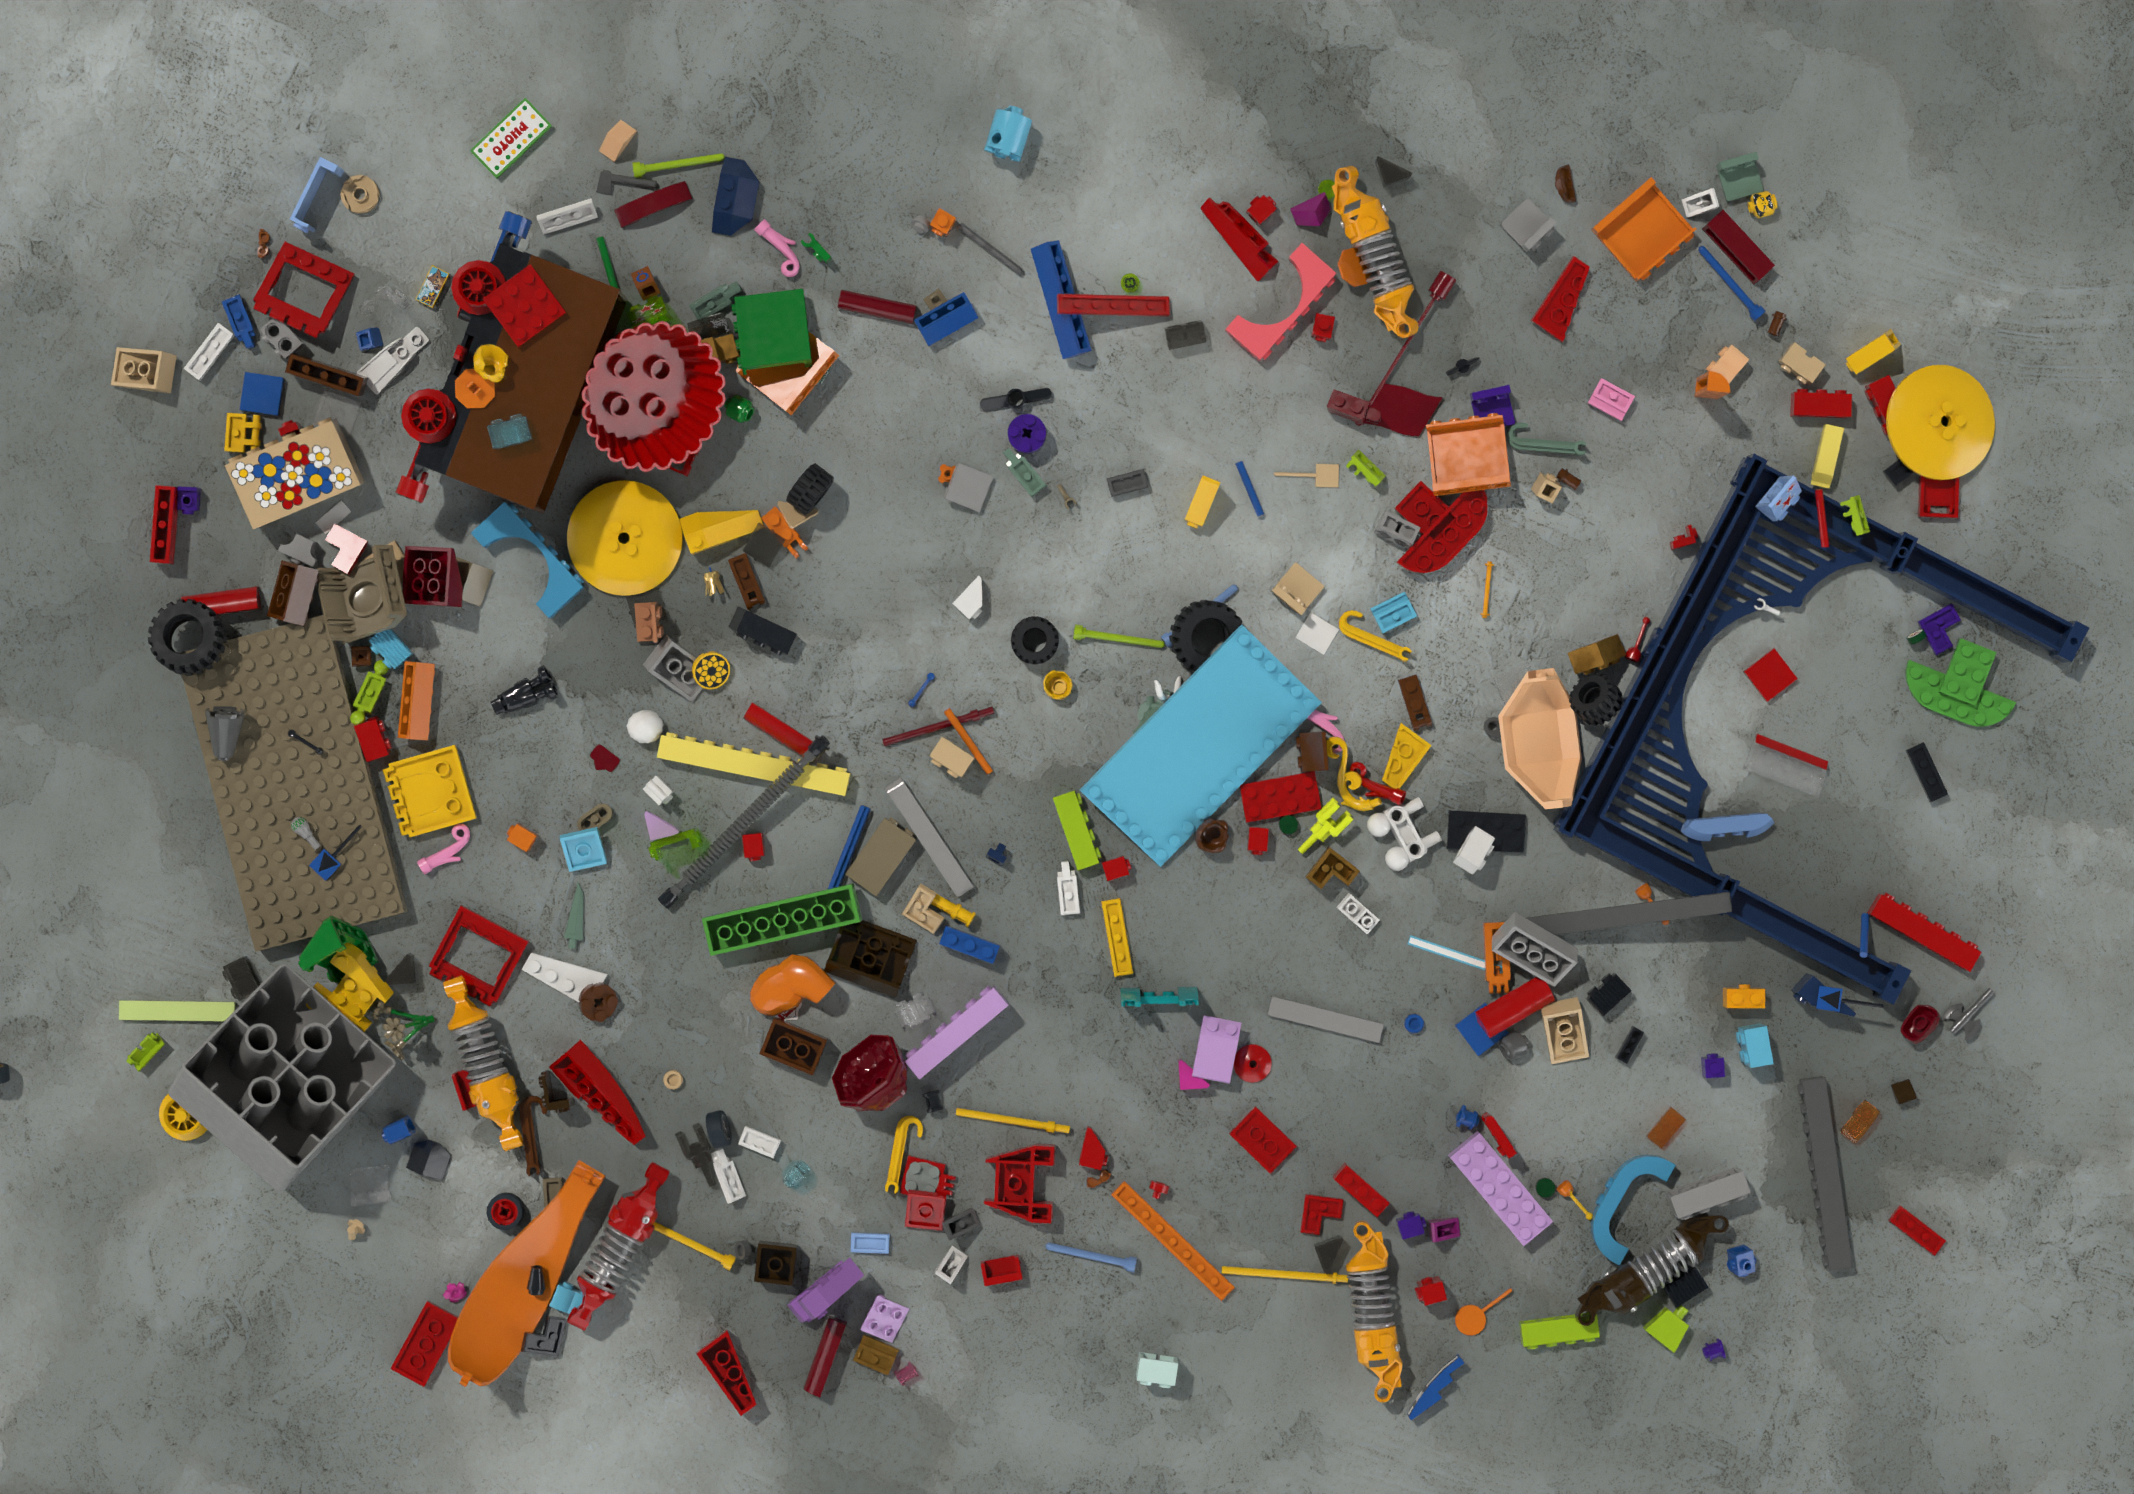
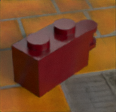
M1333 389L1327 404L1329 413L1364 425L1365 421L1374 424L1381 422L1380 411L1371 408L1370 402Z

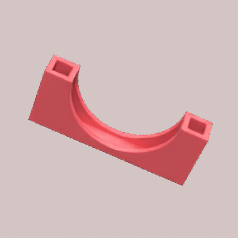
M1303 243L1299 245L1288 259L1298 271L1302 284V294L1297 309L1285 320L1270 325L1255 324L1237 315L1225 329V332L1258 361L1262 358L1264 360L1268 358L1273 352L1270 348L1274 344L1278 346L1285 338L1283 334L1286 330L1291 331L1298 324L1296 319L1300 315L1304 317L1311 309L1309 304L1312 301L1317 302L1322 297L1323 293L1321 291L1324 287L1327 286L1329 288L1336 281L1334 278L1336 272Z

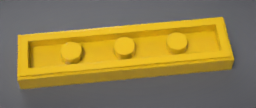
M1117 898L1101 901L1114 977L1133 974L1121 900Z

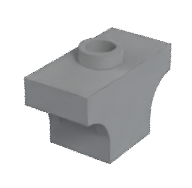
M299 534L295 535L290 544H281L278 549L279 552L292 557L290 561L299 565L304 562L317 568L320 561L314 555L317 542Z

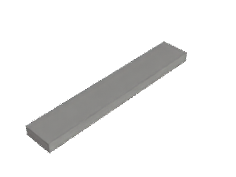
M1274 996L1271 998L1267 1014L1378 1043L1380 1042L1384 1026L1382 1023Z

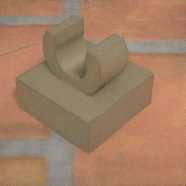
M939 288L923 299L930 310L947 302Z

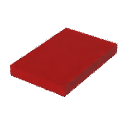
M1256 1106L1229 1133L1270 1174L1297 1147Z

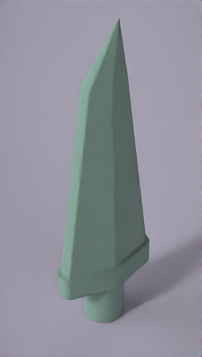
M577 883L564 933V938L569 939L568 948L576 949L577 940H583L584 894L579 883Z

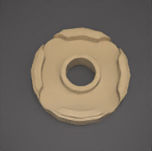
M356 175L344 182L340 195L347 209L353 213L363 214L375 208L379 201L380 193L378 186L372 179L367 176ZM363 189L365 191L364 198L356 199L355 192Z

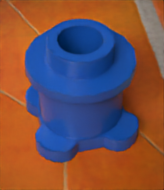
M1462 1105L1456 1115V1127H1460L1461 1124L1467 1126L1470 1130L1473 1127H1477L1480 1119L1476 1111H1468L1466 1106Z

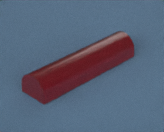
M841 290L838 301V309L912 325L917 305Z

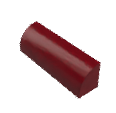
M1724 210L1720 211L1702 228L1753 285L1760 281L1775 266Z
M829 1316L803 1389L806 1392L819 1398L821 1397L844 1333L846 1321Z

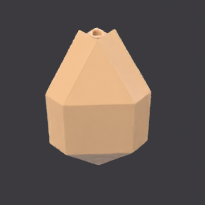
M1554 668L1527 671L1498 715L1505 770L1545 809L1563 808L1572 805L1582 761L1577 716L1570 707L1569 699L1571 697Z

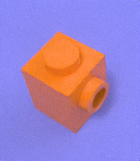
M939 208L930 223L932 232L940 237L942 235L947 237L956 222V217Z

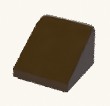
M1909 1079L1891 1084L1896 1103L1902 1104L1917 1099Z

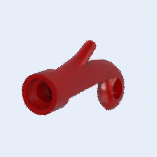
M1354 762L1350 766V771L1357 772V768L1361 770L1359 774L1362 778L1361 785L1372 791L1365 793L1366 797L1389 799L1397 805L1403 803L1406 791L1365 778L1366 767L1361 762Z

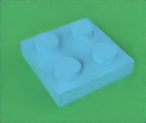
M598 827L560 835V842L569 872L607 864Z

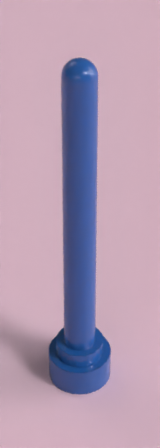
M1704 246L1699 247V253L1749 309V316L1753 321L1766 312L1762 306L1759 307L1758 304L1755 305Z

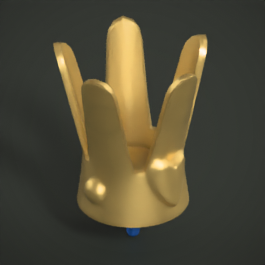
M709 567L710 572L705 573L703 576L706 583L705 596H707V589L709 596L716 593V586L719 593L723 594L725 591L719 580V572H712L711 567Z

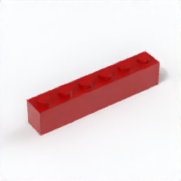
M1888 893L1876 896L1867 914L1965 971L1971 972L1982 953L1977 950L1978 945L1971 941L1965 943L1960 940L1962 936L1953 931L1951 933L1944 930L1945 926L1936 921L1934 924L1927 921L1929 917L1920 912L1915 914L1911 911L1912 907L1903 902L1901 904L1894 901L1895 897Z

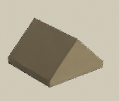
M457 557L463 586L462 600L481 606L494 570Z

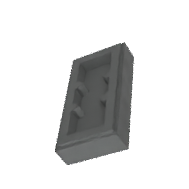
M1144 469L1106 478L1111 497L1148 488Z

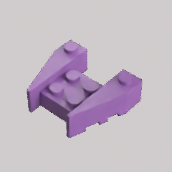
M850 1257L844 1262L841 1260L821 1278L817 1279L808 1289H805L790 1301L787 1306L801 1323L805 1321L810 1322L816 1317L820 1319L828 1313L826 1309L859 1281L864 1274Z

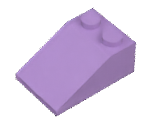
M1203 1016L1192 1072L1193 1077L1230 1084L1241 1029L1240 1022Z

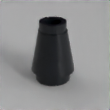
M540 1265L531 1266L527 1284L528 1293L531 1295H542L546 1289L543 1267Z

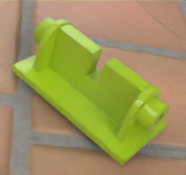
M152 1032L147 1034L140 1043V1046L143 1048L139 1049L136 1047L127 1056L128 1059L126 1061L130 1065H134L137 1071L140 1072L154 1055L161 1050L165 1043L158 1033Z

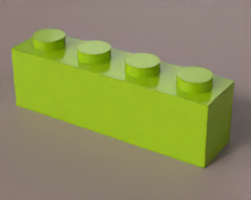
M1073 790L1053 797L1077 870L1098 864V859L1102 857L1098 847L1094 848L1092 841L1095 840L1092 829H1087L1086 823L1089 820L1086 811H1081L1080 804H1083L1080 793L1075 794Z
M1582 1313L1580 1316L1582 1322L1588 1321L1590 1317L1589 1313ZM1575 1314L1519 1321L1521 1344L1523 1347H1527V1349H1536L1538 1345L1546 1344V1347L1557 1346L1559 1342L1575 1344L1576 1340L1583 1339L1584 1342L1595 1341V1338L1600 1337L1597 1314L1594 1322L1589 1326L1579 1324L1575 1319Z

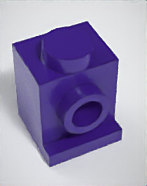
M178 486L177 510H182V514L194 515V511H200L201 488ZM186 497L190 498L189 504L185 503Z

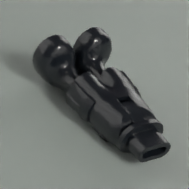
M544 665L540 666L537 670V677L531 681L528 678L522 679L515 683L513 687L497 695V699L490 701L495 714L498 715L503 712L507 714L521 708H529L538 704L539 699L543 697H549L551 700L558 698V692L554 683L547 684L538 691H533V688L552 681L547 668Z

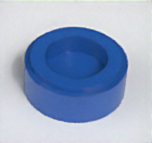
M1410 1014L1405 1018L1404 1026L1409 1032L1418 1033L1423 1029L1424 1021L1418 1014Z

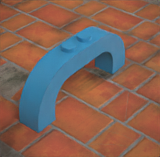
M1656 1155L1635 1156L1624 1162L1617 1169L1613 1177L1608 1178L1605 1183L1606 1190L1597 1197L1595 1202L1597 1206L1591 1219L1592 1238L1600 1252L1620 1266L1629 1249L1611 1236L1609 1223L1612 1215L1633 1179L1642 1174H1652L1667 1182L1676 1166L1674 1163Z

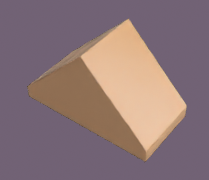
M620 120L607 133L599 152L616 162L637 131Z

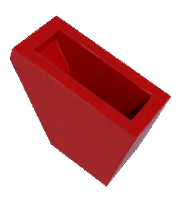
M1087 1126L1079 1165L1101 1170L1102 1166L1107 1164L1108 1155L1105 1154V1148L1092 1127Z

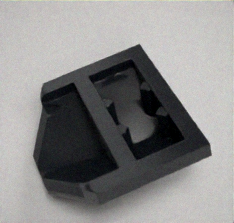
M432 1140L414 1143L406 1168L423 1176L443 1180L451 1154L438 1142Z

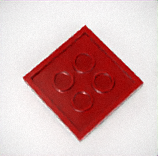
M531 264L483 298L518 348L566 313Z

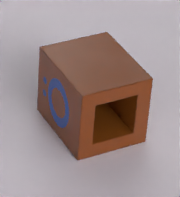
M648 266L631 273L643 301L661 293Z

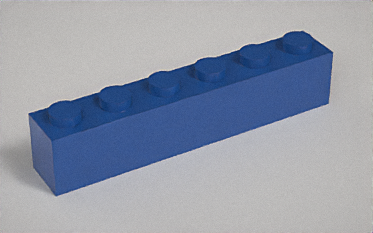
M1059 240L1046 242L1031 248L1062 358H1073L1092 351L1082 316L1057 314V294H1075Z

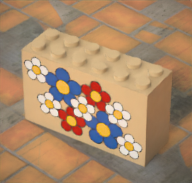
M329 417L317 422L318 427L314 428L312 424L300 429L301 434L296 435L293 432L283 436L282 442H278L276 439L264 444L265 449L261 450L260 447L247 451L246 457L240 454L228 459L229 464H226L225 468L253 529L365 483L337 419L332 420Z

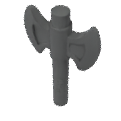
M1988 988L1964 1013H1962V1003L1948 1008L1942 1019H1953L1955 1021L1949 1030L1956 1034L1963 1028L1965 1040L1974 1037L1980 1028L1981 1021L1980 1019L1971 1021L1972 1016L1995 992Z

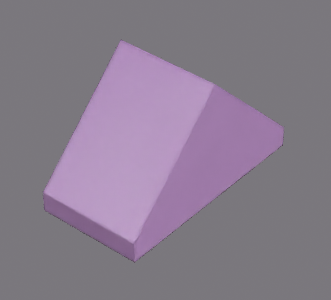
M646 811L644 814L650 841L676 835L681 831L650 811Z

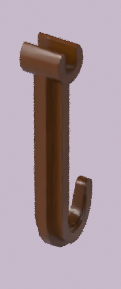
M538 1096L526 1097L520 1104V1118L527 1163L526 1173L528 1176H531L530 1169L532 1167L536 1168L537 1175L541 1172L538 1163L531 1105L534 1102H538L543 1114H546L547 1110L542 1105V1098Z

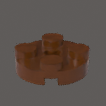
M601 982L587 985L579 995L580 1011L586 1018L592 1021L603 1022L614 1013L618 1004L615 991L609 985ZM602 998V1003L600 1005L594 1006V999Z

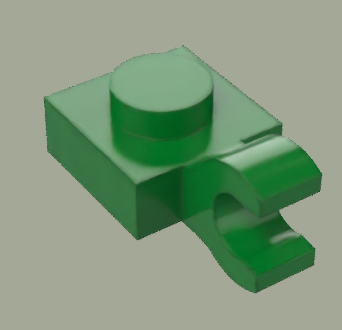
M809 233L811 242L805 243L801 240V244L805 248H813L815 251L813 255L816 259L827 264L832 259L831 256L815 240L814 235Z

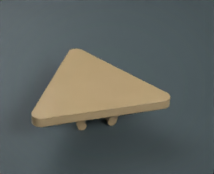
M777 502L778 508L791 529L817 515L819 512L818 509L814 508L810 513L804 515L787 502Z

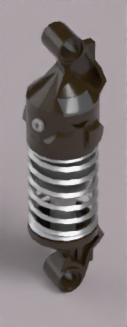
M1706 1212L1699 1213L1695 1217L1681 1220L1679 1226L1673 1229V1235L1678 1243L1675 1244L1672 1238L1666 1235L1667 1241L1672 1246L1670 1249H1667L1664 1243L1658 1240V1244L1664 1253L1651 1245L1652 1252L1649 1254L1643 1250V1255L1640 1258L1635 1256L1636 1260L1634 1262L1628 1261V1263H1624L1613 1272H1607L1603 1279L1593 1281L1587 1288V1291L1577 1298L1580 1305L1575 1314L1576 1321L1581 1325L1589 1326L1594 1322L1597 1311L1600 1309L1626 1315L1630 1311H1636L1637 1306L1649 1299L1653 1293H1657L1658 1287L1664 1288L1666 1281L1671 1283L1672 1275L1679 1278V1269L1687 1272V1264L1694 1267L1695 1264L1704 1260L1705 1242L1708 1233L1725 1232L1729 1227L1728 1219L1721 1215L1709 1216ZM1720 1218L1723 1226L1720 1229H1716L1714 1223ZM1681 1260L1684 1268L1678 1263V1261ZM1587 1311L1590 1316L1589 1320L1582 1322L1580 1316L1583 1312Z

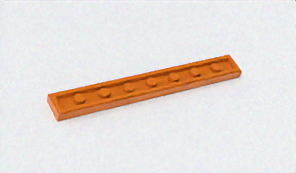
M1123 1181L1111 1194L1221 1301L1235 1288L1126 1181Z

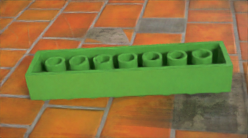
M854 883L702 918L710 956L862 921Z

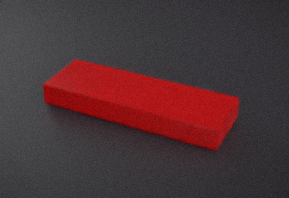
M1901 1205L1898 1206L1888 1219V1221L1934 1256L1946 1242L1945 1239Z

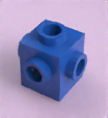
M1744 1244L1727 1249V1267L1738 1277H1746L1749 1273L1756 1272V1258L1752 1249Z

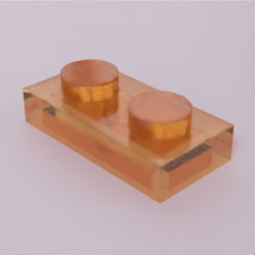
M1670 1107L1646 1136L1662 1149L1686 1119Z

